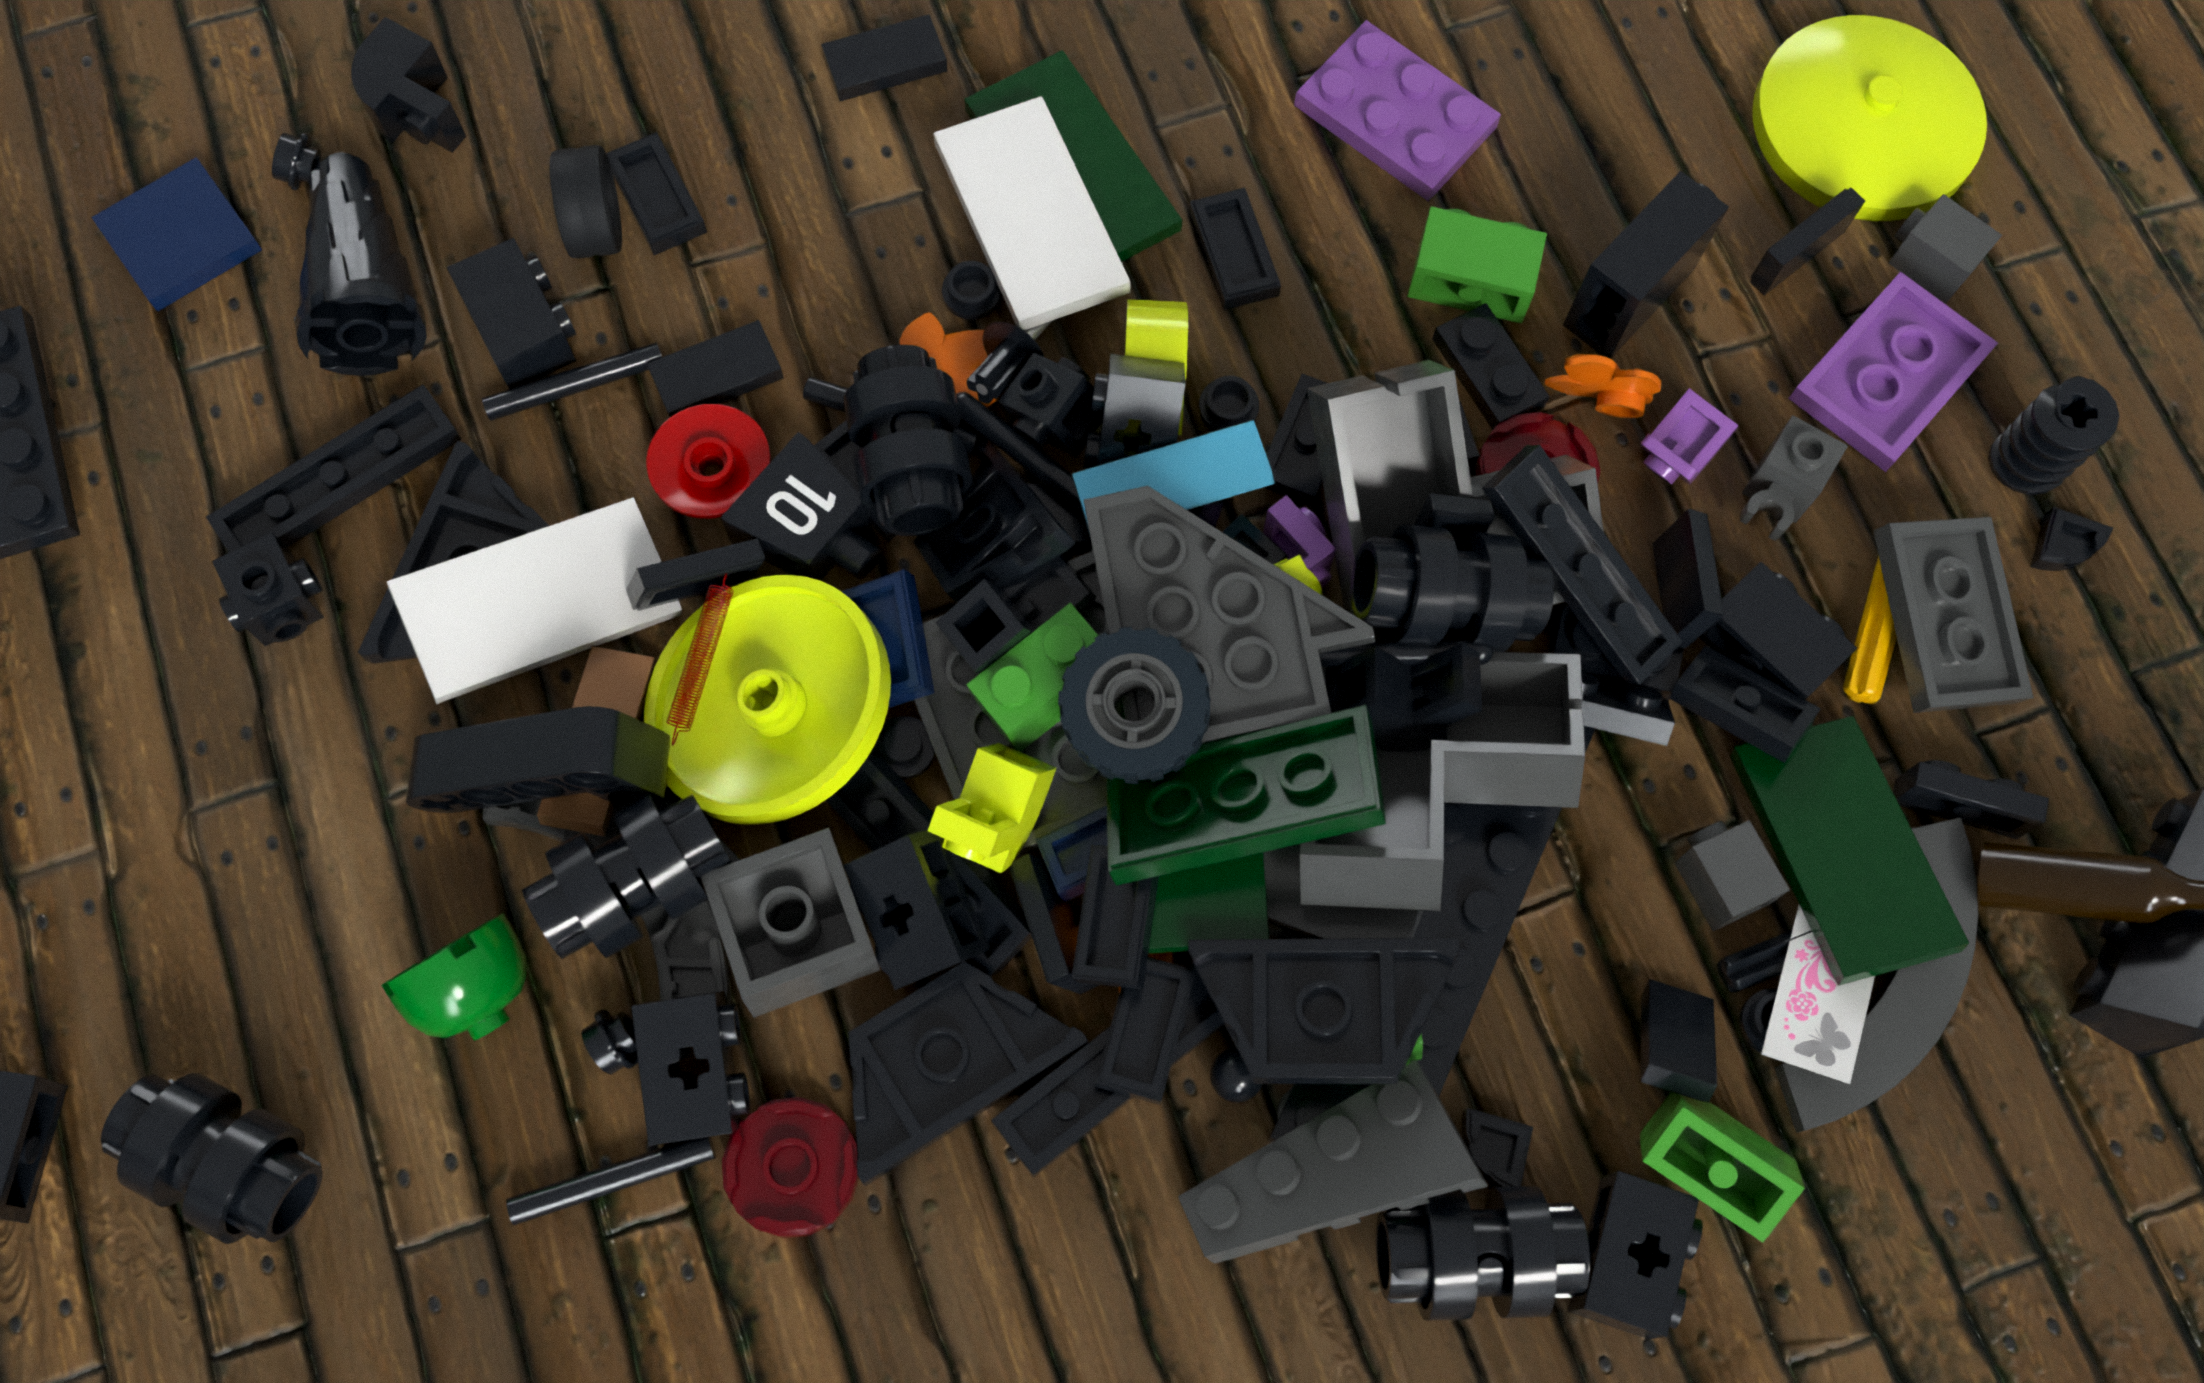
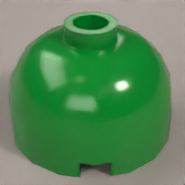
M501 914L440 948L434 954L400 972L381 986L405 1021L422 1033L429 1036L448 1038L468 1031L473 1041H476L510 1020L504 1008L522 991L527 976L526 957L516 933L505 915Z

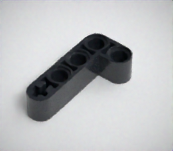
M594 706L575 707L423 734L414 739L406 803L415 809L423 811L456 813L590 793L612 803L629 806L650 795L656 805H661L665 802L670 735L620 711Z

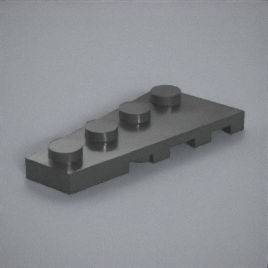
M1415 1059L1405 1066L1397 1084H1372L1184 1192L1178 1198L1204 1257L1216 1264L1297 1241L1300 1234L1328 1226L1336 1230L1360 1223V1217L1395 1207L1403 1211L1430 1203V1197L1458 1189L1466 1193L1487 1187L1488 1185L1427 1074Z

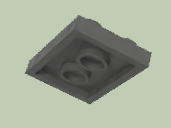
M1992 517L1888 523L1873 530L1913 713L2016 704L2034 698Z

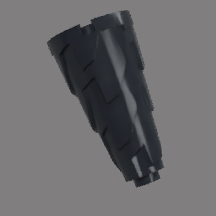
M339 152L326 157L325 160L318 164L315 170L311 171L309 221L306 228L305 255L300 275L299 308L296 317H294L298 345L307 359L310 350L319 355L320 368L344 375H378L399 369L397 356L410 350L411 362L421 352L427 339L425 314L422 306L417 301L406 257L400 253L392 218L386 214L379 179H373L369 165L362 159L349 153Z

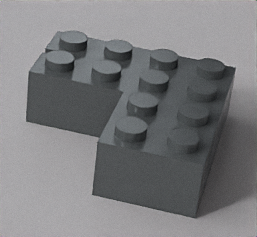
M1431 360L1375 372L1376 382L1364 376H1357L1307 388L1333 546L1336 548L1335 558L1343 606L1346 611L1353 615L1350 594L1351 576L1356 555L1364 542L1373 536L1390 538L1399 526L1403 524L1414 525L1429 493L1490 500L1482 490V487L1499 472L1495 471L1470 477L1455 370ZM1568 455L1550 458L1603 531L1596 468ZM1492 503L1495 518L1487 533L1511 535L1519 540ZM1522 544V546H1523V548H1524V551H1525V552H1528V550H1527V549L1525 548V546ZM1554 587L1553 604L1565 602ZM1373 627L1375 640H1386L1381 627Z
M1493 652L1490 662L1480 665L1482 711L1448 725L1447 740H1431V749L1412 752H1392L1376 749L1386 824L1301 843V905L1440 911L1444 863V803L1578 808L1585 762L1583 709H1581L1583 700L1581 655ZM1322 667L1323 675H1324V680H1325V685H1326V670L1329 669V668H1331V667Z

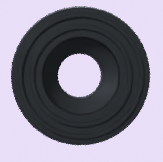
M590 145L577 149L565 148L553 151L550 156L552 199L558 228L568 255L571 258L580 259L594 255H612L620 252L622 247L620 208L612 169L604 148L599 145Z

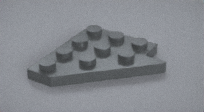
M1148 485L1084 499L1108 632L1112 634L1119 632V628L1131 626L1132 630H1145V627L1156 629L1160 635L1165 637L1171 635L1181 641V647L1188 653L1191 651L1199 661L1202 673L1206 674L1209 684V696L1211 698L1210 721L1207 733L1205 732L1202 744L1331 713L1319 654L1375 642L1372 626ZM1129 691L1121 696L1125 720L1140 721L1148 717L1153 711L1155 702L1150 695L1143 691Z

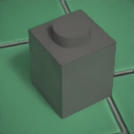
M1943 194L1927 213L1917 207L1900 227L1894 237L1901 241L1902 245L1888 264L1901 271L1946 304L2002 237V234Z
M1750 820L1727 830L1723 821H1719L1696 832L1687 839L1692 848L1674 863L1713 932L1770 905L1790 891Z

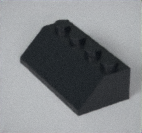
M2204 787L2180 800L2172 798L2164 804L2152 823V830L2158 834L2150 850L2140 855L2158 859L2177 874L2204 881ZM2186 909L2176 911L2151 923L2105 920L2100 930V936L2106 940L2098 957L2091 959L2083 967L2075 980L2073 990L2079 996L2069 1016L2140 1058L2203 1039L2204 910Z

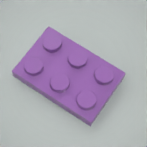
M1367 20L1296 92L1294 102L1295 107L1428 202L1497 128L1501 117L1499 112Z
M1900 271L1796 387L1788 399L1883 471L1887 472L1998 342Z

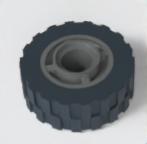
M1132 626L1119 628V632L1109 635L1105 632L1095 637V642L1087 648L1083 646L1075 654L1076 660L1071 667L1067 666L1062 677L1064 682L1063 689L1059 691L1060 720L1072 749L1077 752L1080 760L1089 768H1095L1100 772L1101 776L1111 780L1115 777L1124 779L1125 783L1138 784L1139 780L1151 779V782L1164 779L1163 775L1172 770L1176 773L1186 765V760L1192 754L1195 755L1201 747L1205 732L1207 733L1210 721L1211 698L1209 696V684L1206 674L1202 673L1199 667L1198 659L1191 651L1188 653L1181 647V641L1171 635L1169 637L1160 635L1158 630L1145 627V630H1132ZM1129 691H1143L1154 700L1153 711L1145 719L1128 721L1116 712L1118 700Z

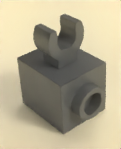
M1792 415L1767 449L1742 492L1750 500L1741 511L1740 522L1747 525L1757 511H1766L1775 520V526L1770 531L1768 538L1774 541L1779 539L1792 522L1796 523L1820 495L1848 445Z

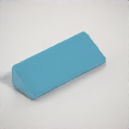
M1254 420L1072 473L1088 532L1089 526L1084 499L1148 485L1188 510L1275 484L1273 473Z

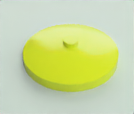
M1847 15L1833 17L1811 24L1793 34L1776 50L1757 84L1752 107L1754 131L1759 147L1765 159L1780 179L1801 197L1820 208L1845 188L1848 190L1851 187L1865 200V203L1854 219L1866 221L1907 219L1917 207L1924 212L1929 211L1943 194L1950 198L1964 183L1977 164L1984 148L1987 132L1986 110L1980 90L1973 76L1959 58L1945 45L1927 33L1908 24L1877 16Z
M796 575L760 577L731 587L734 593L726 614L727 616L725 617L726 619L724 620L725 622L723 623L724 625L722 626L723 628L699 700L698 709L690 728L691 730L679 732L674 746H672V738L675 726L668 724L666 721L669 717L668 714H670L669 711H671L670 708H672L671 705H673L672 702H674L673 699H675L674 696L683 672L682 669H684L683 666H685L684 663H686L685 660L687 659L686 657L688 656L687 654L689 653L688 651L690 650L689 648L691 647L690 645L704 605L697 609L671 637L654 667L648 684L644 705V723L670 735L666 785L682 799L693 794L704 814L724 822L741 825L769 824L787 820L818 806L842 788L859 770L876 744L887 715L891 691L890 664L885 645L875 625L849 597L835 587L820 580ZM677 727L676 733H675V737H676V734H677V732H678L679 730H689V729H683V728H678V727Z

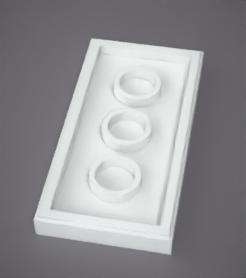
M1042 96L933 133L935 147L1017 327L1027 330L1130 293V279Z
M634 497L387 581L388 589L436 704L590 649L591 646H598L678 617L682 612L679 601L637 611V609L633 610L626 588L636 569L661 562Z

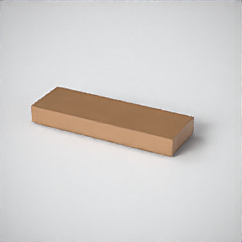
M591 646L572 708L584 706L610 708L641 720L648 684L656 665L654 657ZM590 793L542 799L537 817L540 825L605 836L615 803Z

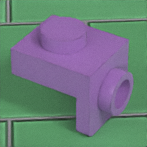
M1689 388L1652 434L1648 433L1641 441L1642 449L1649 453L1643 463L1671 485L1678 477L1690 485L1738 429V425Z
M1287 495L1267 510L1263 534L1287 554L1286 558L1288 560L1300 554L1307 569L1316 576L1321 589H1323L1332 577L1329 572L1336 548L1325 537L1324 526L1318 517L1306 507L1299 509Z

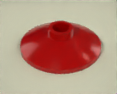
M722 404L696 405L674 414L654 434L646 457L648 478L661 501L680 514L701 519L722 517L771 462V452L767 438L757 422L746 413ZM711 464H718L723 467L715 475H702L703 470Z

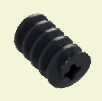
M2081 376L2067 379L2061 385H2053L2044 389L1990 446L1988 460L1993 474L2003 485L2011 490L2027 495L2045 494L2059 487L2066 478L2072 475L2076 468L2080 467L2088 457L2092 456L2100 446L2104 445L2117 430L2120 416L2116 401L2103 386L2094 380Z

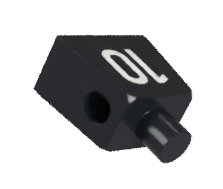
M799 432L721 517L732 544L758 538L765 556L764 561L791 575L804 576L821 581L837 563L858 580H861L873 570L881 556V549L862 536L870 523L868 508L861 502L859 492Z

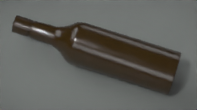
M1985 842L1979 865L1978 899L1981 907L2151 923L2176 911L2186 909L2204 910V881L2192 880L2181 876L2168 868L2160 860L2147 856Z

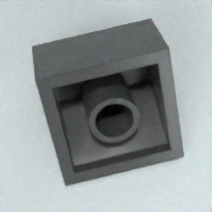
M829 828L722 866L701 876L741 998L753 1018L880 970Z

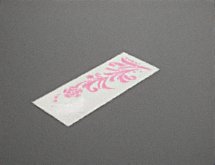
M1800 905L1798 906L1790 939L1811 931ZM1813 932L1791 940L1788 945L1761 1055L1850 1084L1875 976L1838 986Z

